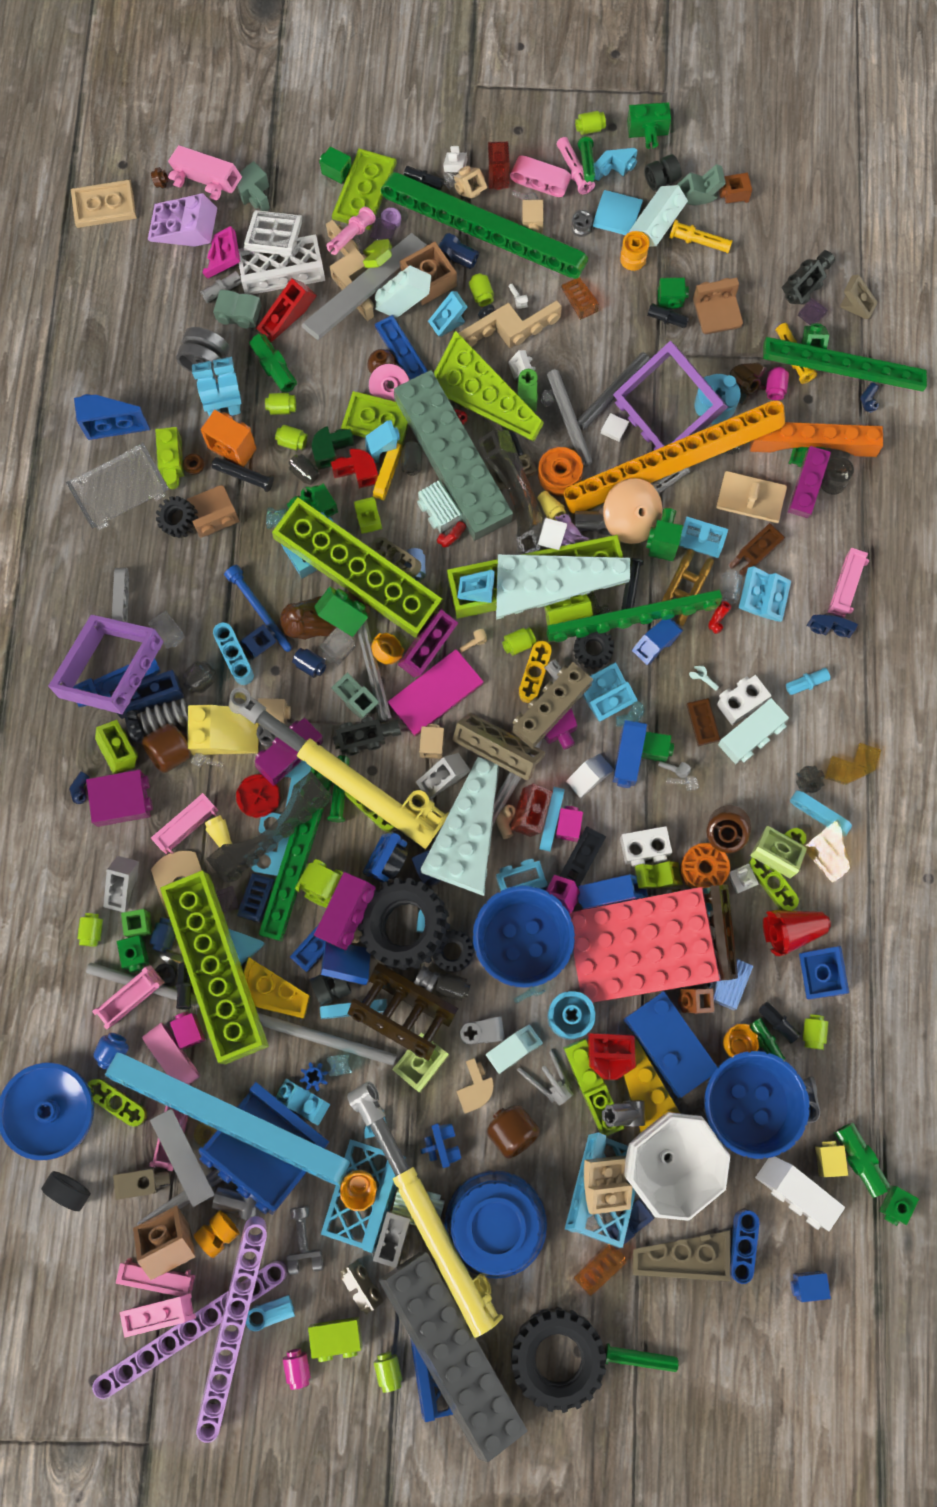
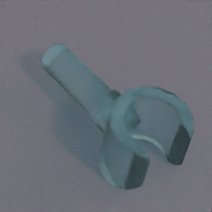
M530 987L525 993L514 998V1001L517 1004L533 995L540 996L545 992V989L537 992L534 987Z

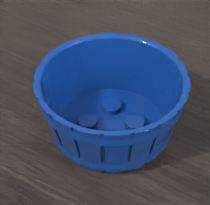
M514 886L493 895L480 909L473 929L474 949L478 960L485 970L498 981L521 988L539 986L555 978L567 965L571 957L570 954L573 952L575 941L573 922H571V917L565 906H562V903L555 896L550 895L549 892L537 887L532 888L533 886Z
M751 1051L750 1053L743 1052L730 1057L715 1070L706 1087L704 1108L710 1128L723 1145L744 1157L764 1159L763 1157L771 1158L780 1155L781 1152H786L800 1139L809 1119V1096L802 1078L789 1063L770 1053Z
M486 1171L479 1173L477 1176L470 1177L463 1182L462 1186L460 1185L456 1189L446 1209L444 1226L469 1271L477 1275L482 1274L486 1278L498 1279L516 1275L532 1264L545 1242L547 1216L541 1198L538 1197V1193L529 1183L527 1184L524 1179L509 1172Z

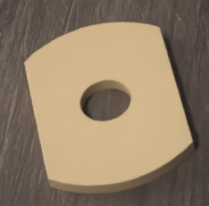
M176 851L173 854H167L156 862L151 869L167 917H169L160 887L175 882L179 877H187L202 871L195 852Z

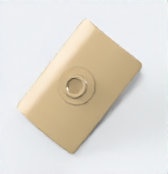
M726 471L720 489L717 509L779 523L787 486Z

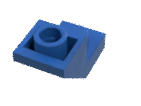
M672 619L661 620L644 634L632 651L646 665H649L663 648L670 647L683 632V629Z

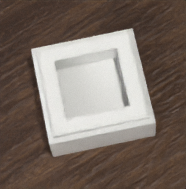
M610 413L601 429V434L620 442L629 425V421Z

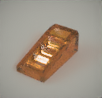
M580 277L561 285L563 292L580 320L598 312V301ZM575 285H578V287L575 288V289H572V290L569 289V288H571V287H573V286H575ZM581 290V293L574 296V293ZM583 296L585 297L584 299H582V300H580V301L577 300V299H579V298H581V297H583Z
M606 1244L574 1276V1279L592 1296L625 1265L626 1258L613 1245ZM609 1253L616 1262L613 1263L606 1254ZM600 1260L609 1267L608 1270L599 1263ZM593 1267H595L602 1275L601 1278H599L597 1274L592 1270ZM586 1273L596 1282L594 1285L585 1278L584 1275Z

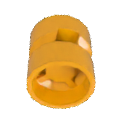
M631 231L623 239L620 262L627 270H639L646 263L649 239L643 232Z
M221 1210L209 1220V1225H203L193 1234L196 1242L211 1258H215L224 1249V1243H231L240 1234L233 1221Z

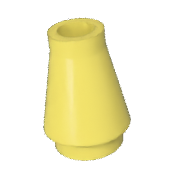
M543 491L538 495L537 499L548 519L556 520V516L566 514L565 506L551 496L548 491Z
M221 815L205 822L207 827L205 830L216 842L220 850L233 845L226 820H223Z

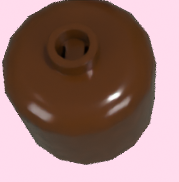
M164 724L143 738L142 744L148 757L155 767L163 773H167L181 765L191 756V750L187 749L188 736L173 724Z
M733 805L721 806L709 818L706 830L707 839L715 849L724 853H734L741 850L748 843L751 833L749 816L740 807Z
M513 1105L507 1109L502 1108L493 1115L494 1119L487 1128L488 1137L507 1159L514 1158L525 1151L540 1134L538 1125L520 1105Z

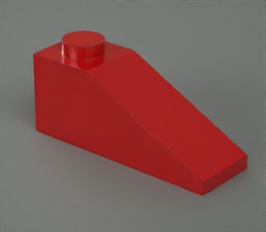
M291 278L256 329L261 334H265L270 342H273L306 312L317 295L303 282Z

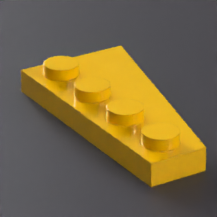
M635 1039L636 1068L623 1075L630 1100L644 1101L646 1125L639 1126L640 1132H642L665 1113L680 1112L638 1040Z

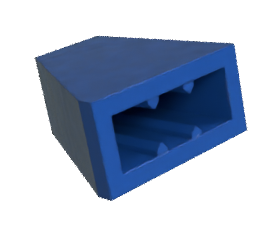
M624 721L620 733L613 783H617L619 787L630 788L635 786L637 782L647 724Z
M629 874L579 886L578 901L583 909H590L647 898L648 894L647 889L638 888L637 877Z

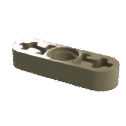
M379 537L372 543V550L409 576L415 577L420 572L421 562L389 540ZM382 546L388 549L386 553L380 550ZM399 552V559L393 562L392 558L394 554ZM406 561L412 565L411 568L404 565Z

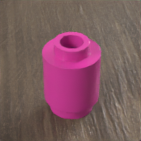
M775 367L768 372L766 393L767 398L770 400H782L784 395L787 394L789 372L784 368Z
M300 1348L287 1351V1356L282 1358L286 1383L289 1384L291 1390L308 1386L311 1376L307 1353L301 1352Z

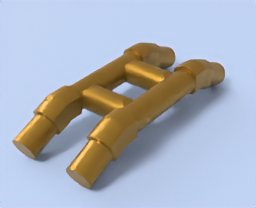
M687 549L661 602L672 600L673 597L682 598L699 594L714 564V560L707 558L699 575H696L687 570L695 554L694 550ZM682 578L694 583L690 593L678 589ZM680 614L676 623L684 626L689 615Z

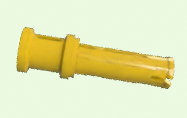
M676 219L669 236L671 239L675 237L685 240L687 244L695 242L726 252L727 254L733 241L697 230L695 225L688 226L679 223Z
M783 323L775 329L781 340L797 343L787 323ZM791 365L793 369H796L801 384L808 383L817 376V372L814 369Z

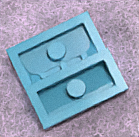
M604 190L595 215L593 227L626 235L637 221L643 200Z
M754 566L748 567L739 608L754 615L781 622L784 616L791 580L777 573L768 574Z
M616 662L590 675L593 678L592 686L583 694L584 699L599 722L638 701Z

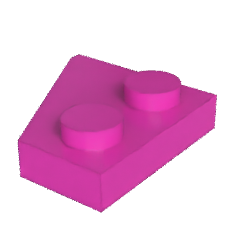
M231 226L213 236L212 247L207 256L210 262L208 268L203 269V275L207 279L241 262L236 232Z

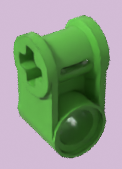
M524 369L519 374L517 395L533 412H536L538 377L534 370Z

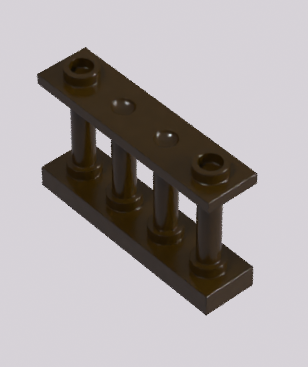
M728 885L710 886L711 891L708 894H704L706 903H711L713 907V915L709 917L710 926L715 928L716 938L713 940L715 950L718 952L717 964L721 981L737 979L738 971ZM681 889L667 890V894L681 891Z
M378 962L369 982L373 983V986L362 1002L355 998L352 1000L347 1014L357 1022H362L412 1051L416 1056L429 1061L436 1048V1045L431 1043L442 1024L447 1027L451 1025L459 1008ZM381 989L394 995L382 1014L370 1008ZM401 1001L414 1007L403 1025L390 1019ZM422 1012L434 1018L423 1038L410 1031Z

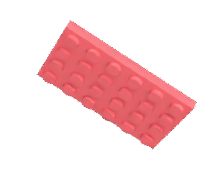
M702 887L569 913L575 933L573 952L580 992L586 995L592 1003L721 981Z

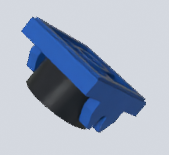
M394 832L382 834L362 871L363 874L373 877L382 883L388 882L389 879L393 880L406 860L408 850L405 847L408 843Z

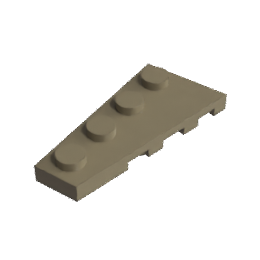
M730 1230L633 1249L632 1276L730 1282Z

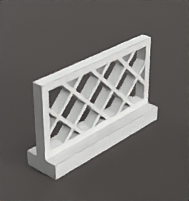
M316 234L297 238L292 256L272 254L268 258L262 252L245 251L244 248L238 249L241 261L239 262L240 276L245 294L253 295L284 289L291 278L301 281L305 285L325 281ZM288 240L278 241L276 243L287 244ZM314 243L310 250L303 248L305 244ZM298 252L305 254L301 260L294 257ZM245 255L254 256L249 262L242 259V256ZM278 255L285 258L281 264L274 261ZM310 257L317 260L314 262L306 263V261ZM258 259L265 262L261 267L254 265ZM290 261H292V262H294V263L297 264V265H293V266H288V267H286V265H287ZM270 265L276 267V269L266 271ZM250 268L256 271V273L246 274Z

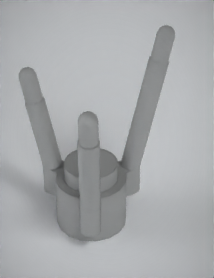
M550 1050L549 1053L562 1082L560 1080L557 1082L546 1066H542L543 1072L552 1083V1086L549 1088L551 1093L523 1069L518 1068L517 1071L546 1095L551 1103L556 1101L560 1106L573 1096L570 1090L572 1086L567 1081L554 1051Z

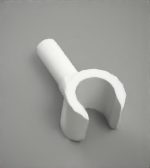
M510 284L509 288L514 295L516 308H528L527 295L520 296L514 285Z

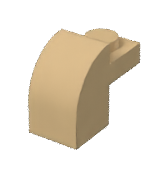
M475 1058L466 1061L474 1084L456 1091L465 1114L484 1106L489 1101L493 1092L492 1077L482 1080L481 1076L486 1074L481 1061L476 1063Z

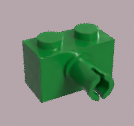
M669 102L629 105L627 116L629 138L645 137L646 148H651V142L652 149L656 148L659 145L657 136H667L669 134L671 124Z
M324 483L319 486L305 487L306 492L303 488L301 496H295L287 503L289 510L298 497L318 512H324L327 518L338 513L337 504Z
M664 508L661 521L657 520L656 526L651 527L646 548L650 549L648 556L674 561L683 525L674 523L676 510Z
M329 586L314 606L319 617L351 637L356 634L368 618L364 604L356 599L354 601L349 599L343 590L339 588L335 590L331 586Z

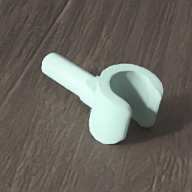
M694 666L698 674L696 672L689 673L692 679H702L715 691L719 688L707 676V670L704 666Z

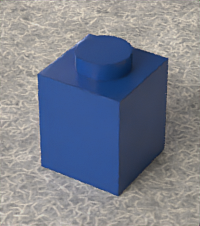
M814 1271L793 1274L794 1281H791V1291L793 1296H796L800 1302L831 1299L827 1273Z

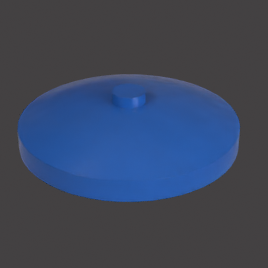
M40 1063L29 1066L17 1073L8 1082L0 1096V1134L14 1152L28 1159L51 1160L70 1153L84 1140L93 1121L94 1100L91 1090L79 1073L65 1065Z

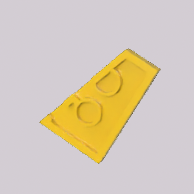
M248 957L244 975L255 1007L305 1019L310 996Z

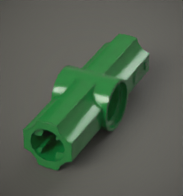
M265 334L255 335L249 343L260 359V364L265 373L272 377L282 393L292 391L297 385V381L287 368L282 354L279 350L274 349Z
M851 1122L835 1131L834 1133L840 1144L845 1147V1152L848 1155L846 1159L856 1175L860 1176L871 1197L875 1198L888 1192L891 1186L878 1166V1158L871 1147L865 1144L854 1123Z

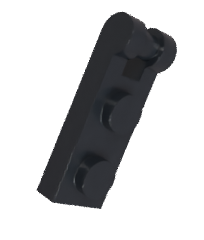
M586 826L559 876L574 881L579 889L606 836ZM570 870L578 873L576 879L568 876Z

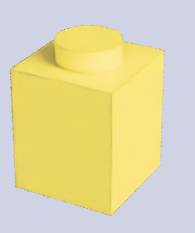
M824 1141L822 1146L815 1147L820 1177L848 1176L845 1147L843 1145H837L836 1141Z

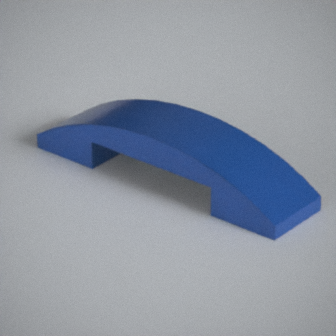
M156 658L152 661L142 680L153 677L161 671ZM129 665L95 680L92 678L74 685L73 688L110 697L109 691L117 688ZM77 703L79 707L88 706V705H84V704Z

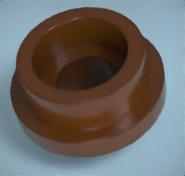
M160 167L155 168V171L151 172L153 184L156 188L161 187L164 189L168 183L167 173L165 170L162 171Z
M189 454L183 461V468L188 474L196 475L204 469V461L197 454ZM197 463V466L191 467V464Z

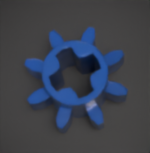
M309 1062L308 1070L301 1069L305 1075L300 1082L308 1084L306 1090H310L312 1086H315V1089L320 1091V1084H328L324 1080V1076L328 1075L329 1072L321 1070L323 1067L322 1063L318 1064L317 1068H314L313 1063ZM318 1071L319 1081L311 1083L312 1078L309 1074Z

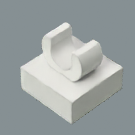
M451 146V152H447L444 161V172H459L461 168L466 166L467 153H460L459 146Z
M518 350L508 362L514 380H519V374L522 370L536 369L531 367L532 357L527 356L525 350Z
M750 864L729 872L728 877L737 894L759 885Z

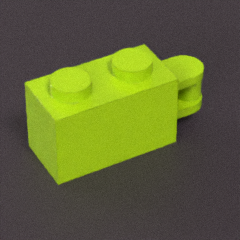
M177 427L155 429L158 469L168 488L176 489L180 484L179 477H184L182 438Z

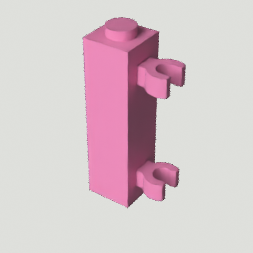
M179 145L168 160L173 168L168 178L175 181L173 183L174 186L181 188L185 178L205 184V191L211 193L210 198L216 201L220 198L221 190L232 194L242 178L233 163Z

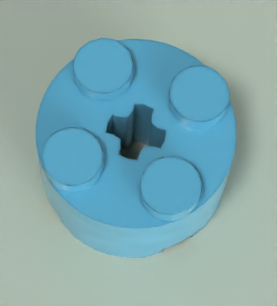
M713 374L704 377L707 383L728 406L711 423L718 424L729 419L735 413L740 399V388L736 383V379L731 375ZM698 388L694 406L696 413L702 416L713 404Z
M568 991L559 994L550 1004L547 1013L551 1030L557 1036L567 1040L579 1039L586 1035L595 1023V1009L592 1001L581 992ZM567 1010L569 1012H572L573 1010L576 1012V1021H574L573 1019L568 1021L566 1019V1017L568 1016L566 1013Z

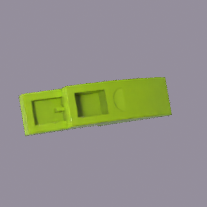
M583 1038L563 1047L599 1132L607 1137L624 1129V1126H607L606 1122L602 1120V1111L605 1110L606 1105L614 1103L603 1079L589 1067V1050L586 1039Z

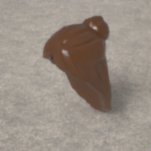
M322 596L298 603H290L282 610L280 622L287 636L306 640L316 636H331L338 631L339 628L317 615L314 606Z

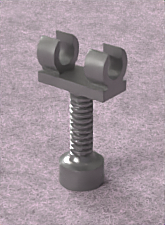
M309 1206L291 1208V1219L297 1222L296 1227H298L297 1235L300 1248L298 1253L287 1255L289 1275L299 1273L298 1259L312 1257L313 1272L322 1271V1250L309 1251L305 1221L310 1216Z

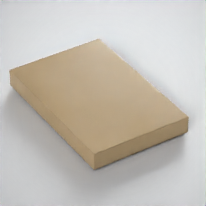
M131 180L71 189L74 220L77 228L137 219Z

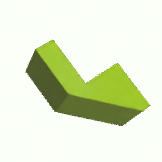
M668 861L655 865L640 864L635 866L638 888L640 889L683 885L679 862Z

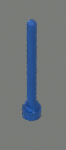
M234 565L227 569L224 573L227 580L239 587L266 626L273 630L282 648L286 652H290L292 645L243 580V571L239 565Z

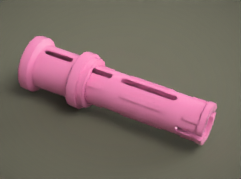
M560 138L556 145L571 170V179L576 182L578 192L582 195L591 192L595 187V182H585L583 165H581L568 138Z
M362 207L359 210V214L351 217L348 225L327 243L328 251L330 252L335 248L331 254L336 255L354 236L362 234L368 225H372L375 222L376 218L373 211L368 207Z

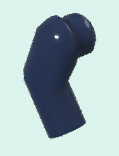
M871 382L860 398L864 410L870 413L876 411L879 407V403H876V400L873 398L879 389L876 383Z
M80 771L69 788L71 798L76 804H83L87 799L84 785L86 784V779L90 777Z

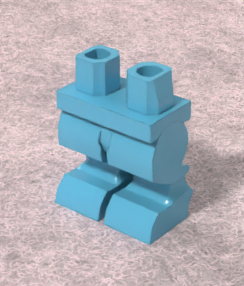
M232 357L213 360L214 371L218 375V383H216V379L213 376L211 361L193 364L192 374L195 380L198 379L197 388L204 412L207 411L210 417L214 410L221 413L220 408L228 407L230 415L240 414L241 394L236 373L234 372Z

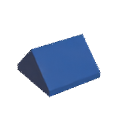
M841 946L799 953L807 1000L842 996L849 993Z

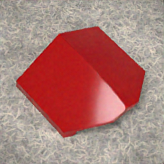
M588 1034L589 1067L602 1079L617 1080L636 1068L635 1035Z

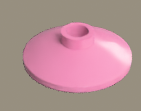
M394 364L379 366L373 371L369 379L371 395L395 401L394 388H389L388 382L393 381L395 388L409 381L408 375L401 367Z

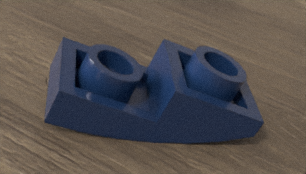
M812 615L806 626L810 627L811 631L816 634L826 636L829 630L832 629L836 635L850 638L858 624L837 616Z

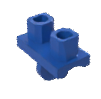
M439 1123L432 1125L436 1145H433L431 1136L424 1138L426 1147L420 1149L421 1154L428 1152L430 1161L437 1160L435 1150L438 1149L442 1167H450V1163H454L462 1158L458 1146L445 1148L444 1140L455 1137L453 1125L444 1124L439 1126Z

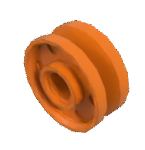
M556 447L548 450L539 461L538 479L540 485L548 493L564 496V491L567 487L582 481L583 463L581 457L567 447ZM559 469H561V470H564L565 472H564V473H558V472H556V471L559 470Z
M699 843L691 847L684 855L680 865L681 877L690 889L699 887L704 889L710 888V886L722 885L727 880L730 872L729 859L726 853L718 851L710 843ZM706 863L710 866L711 871L703 873L699 865Z

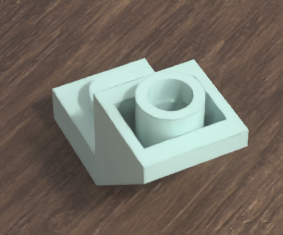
M529 1024L493 1048L486 1056L498 1074L516 1064L525 1055L537 1049L543 1042Z

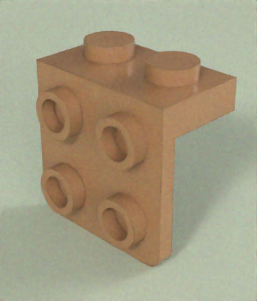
M724 278L711 283L703 282L696 286L693 300L703 334L742 327L743 320L736 299L739 287L737 278Z
M222 485L186 499L198 511L195 515L199 518L192 522L200 538L240 522Z

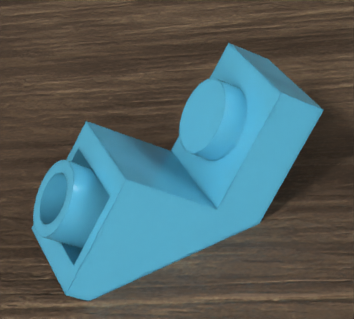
M627 148L605 151L594 163L595 179L599 181L604 175L607 176L611 169L622 176L629 170L632 171L637 164V149Z
M389 420L366 435L365 447L375 463H379V457L382 452L396 449L397 440H400L397 427L394 428L392 421Z
M287 1078L275 1097L287 1108L318 1126L330 1106L328 1102Z

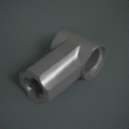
M603 508L598 511H575V526L579 531H598L602 535H611L604 522Z
M632 1100L623 1101V1104L606 1105L605 1110L602 1111V1120L606 1122L607 1126L611 1127L623 1125L645 1126L644 1101Z
M218 1187L213 1199L212 1208L236 1214L237 1217L245 1220L253 1216H259L260 1210L255 1206L257 1202L250 1196L246 1199L234 1190Z

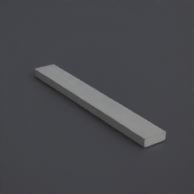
M410 233L391 249V258L380 267L368 268L304 321L302 328L319 340L401 271L400 260L427 245L413 233Z

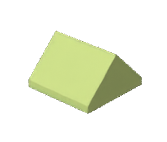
M766 826L750 856L786 877L792 878L798 873L807 848L775 829Z
M433 1041L431 1043L436 1045V1048L429 1061L407 1050L392 1069L420 1093L449 1057V1054Z

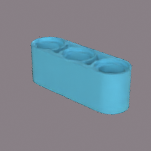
M224 622L217 624L213 629V635L234 679L240 685L251 683L254 678L253 670L232 627ZM223 632H229L227 638H220ZM231 651H239L237 656L228 657ZM241 669H247V673L244 676L237 675Z

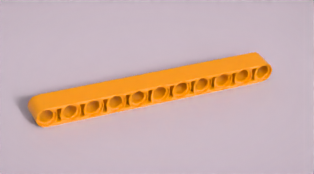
M770 401L571 485L564 491L567 508L573 514H575V511H586L605 503L610 490L623 480L636 478L652 483L776 431L785 425L784 405L780 401Z

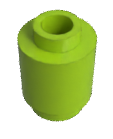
M597 110L579 114L578 119L575 120L577 132H580L581 135L601 132L602 129L606 128L604 112Z
M481 273L472 276L469 281V287L475 302L480 307L493 303L494 292L488 276Z
M269 393V398H265V409L270 412V415L291 414V412H296L295 395H290V393Z
M282 425L276 431L275 440H278V445L296 451L299 449L304 450L308 434L304 433L303 430Z
M529 627L526 629L521 628L505 635L502 645L507 654L510 653L514 656L532 648V645L536 643V639Z
M85 913V917H80L77 936L80 946L98 947V941H101L103 919L99 918V914Z
M810 1014V1019L805 1018L803 1032L805 1048L824 1050V1044H827L829 1023L824 1021V1016Z
M391 1351L377 1355L378 1359L373 1363L378 1385L382 1387L383 1393L400 1389L403 1379L397 1355H392Z

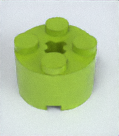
M314 859L313 863H308L295 889L299 893L302 889L306 892L305 898L327 908L343 872L337 869L332 871L326 868L327 865Z

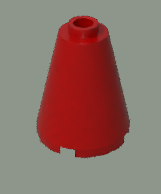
M771 910L767 911L766 914L768 916L763 918L764 937L766 943L771 942L773 948L770 950L775 956H784L826 935L831 927L829 917L820 911Z

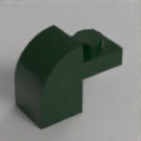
M326 426L314 435L312 452L317 470L332 467L331 462L336 460L334 450L354 446L351 429H338L334 433H330L328 426Z

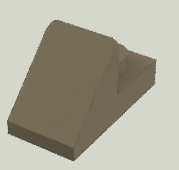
M852 275L844 290L845 297L840 307L864 319H870L878 302L860 275Z

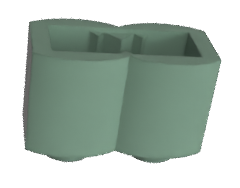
M220 290L213 313L216 320L221 324L236 323L238 326L247 329L249 327H256L262 305L260 298L254 295Z

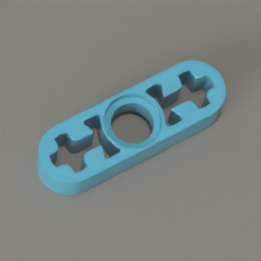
M553 788L540 850L551 851L565 789Z
M796 790L790 799L791 804L839 835L847 836L852 828V824L848 820L804 792Z
M387 999L374 1000L370 1008L379 1013L383 1012L387 1007ZM351 1003L321 1006L320 1017L321 1019L348 1017L350 1015L347 1013Z

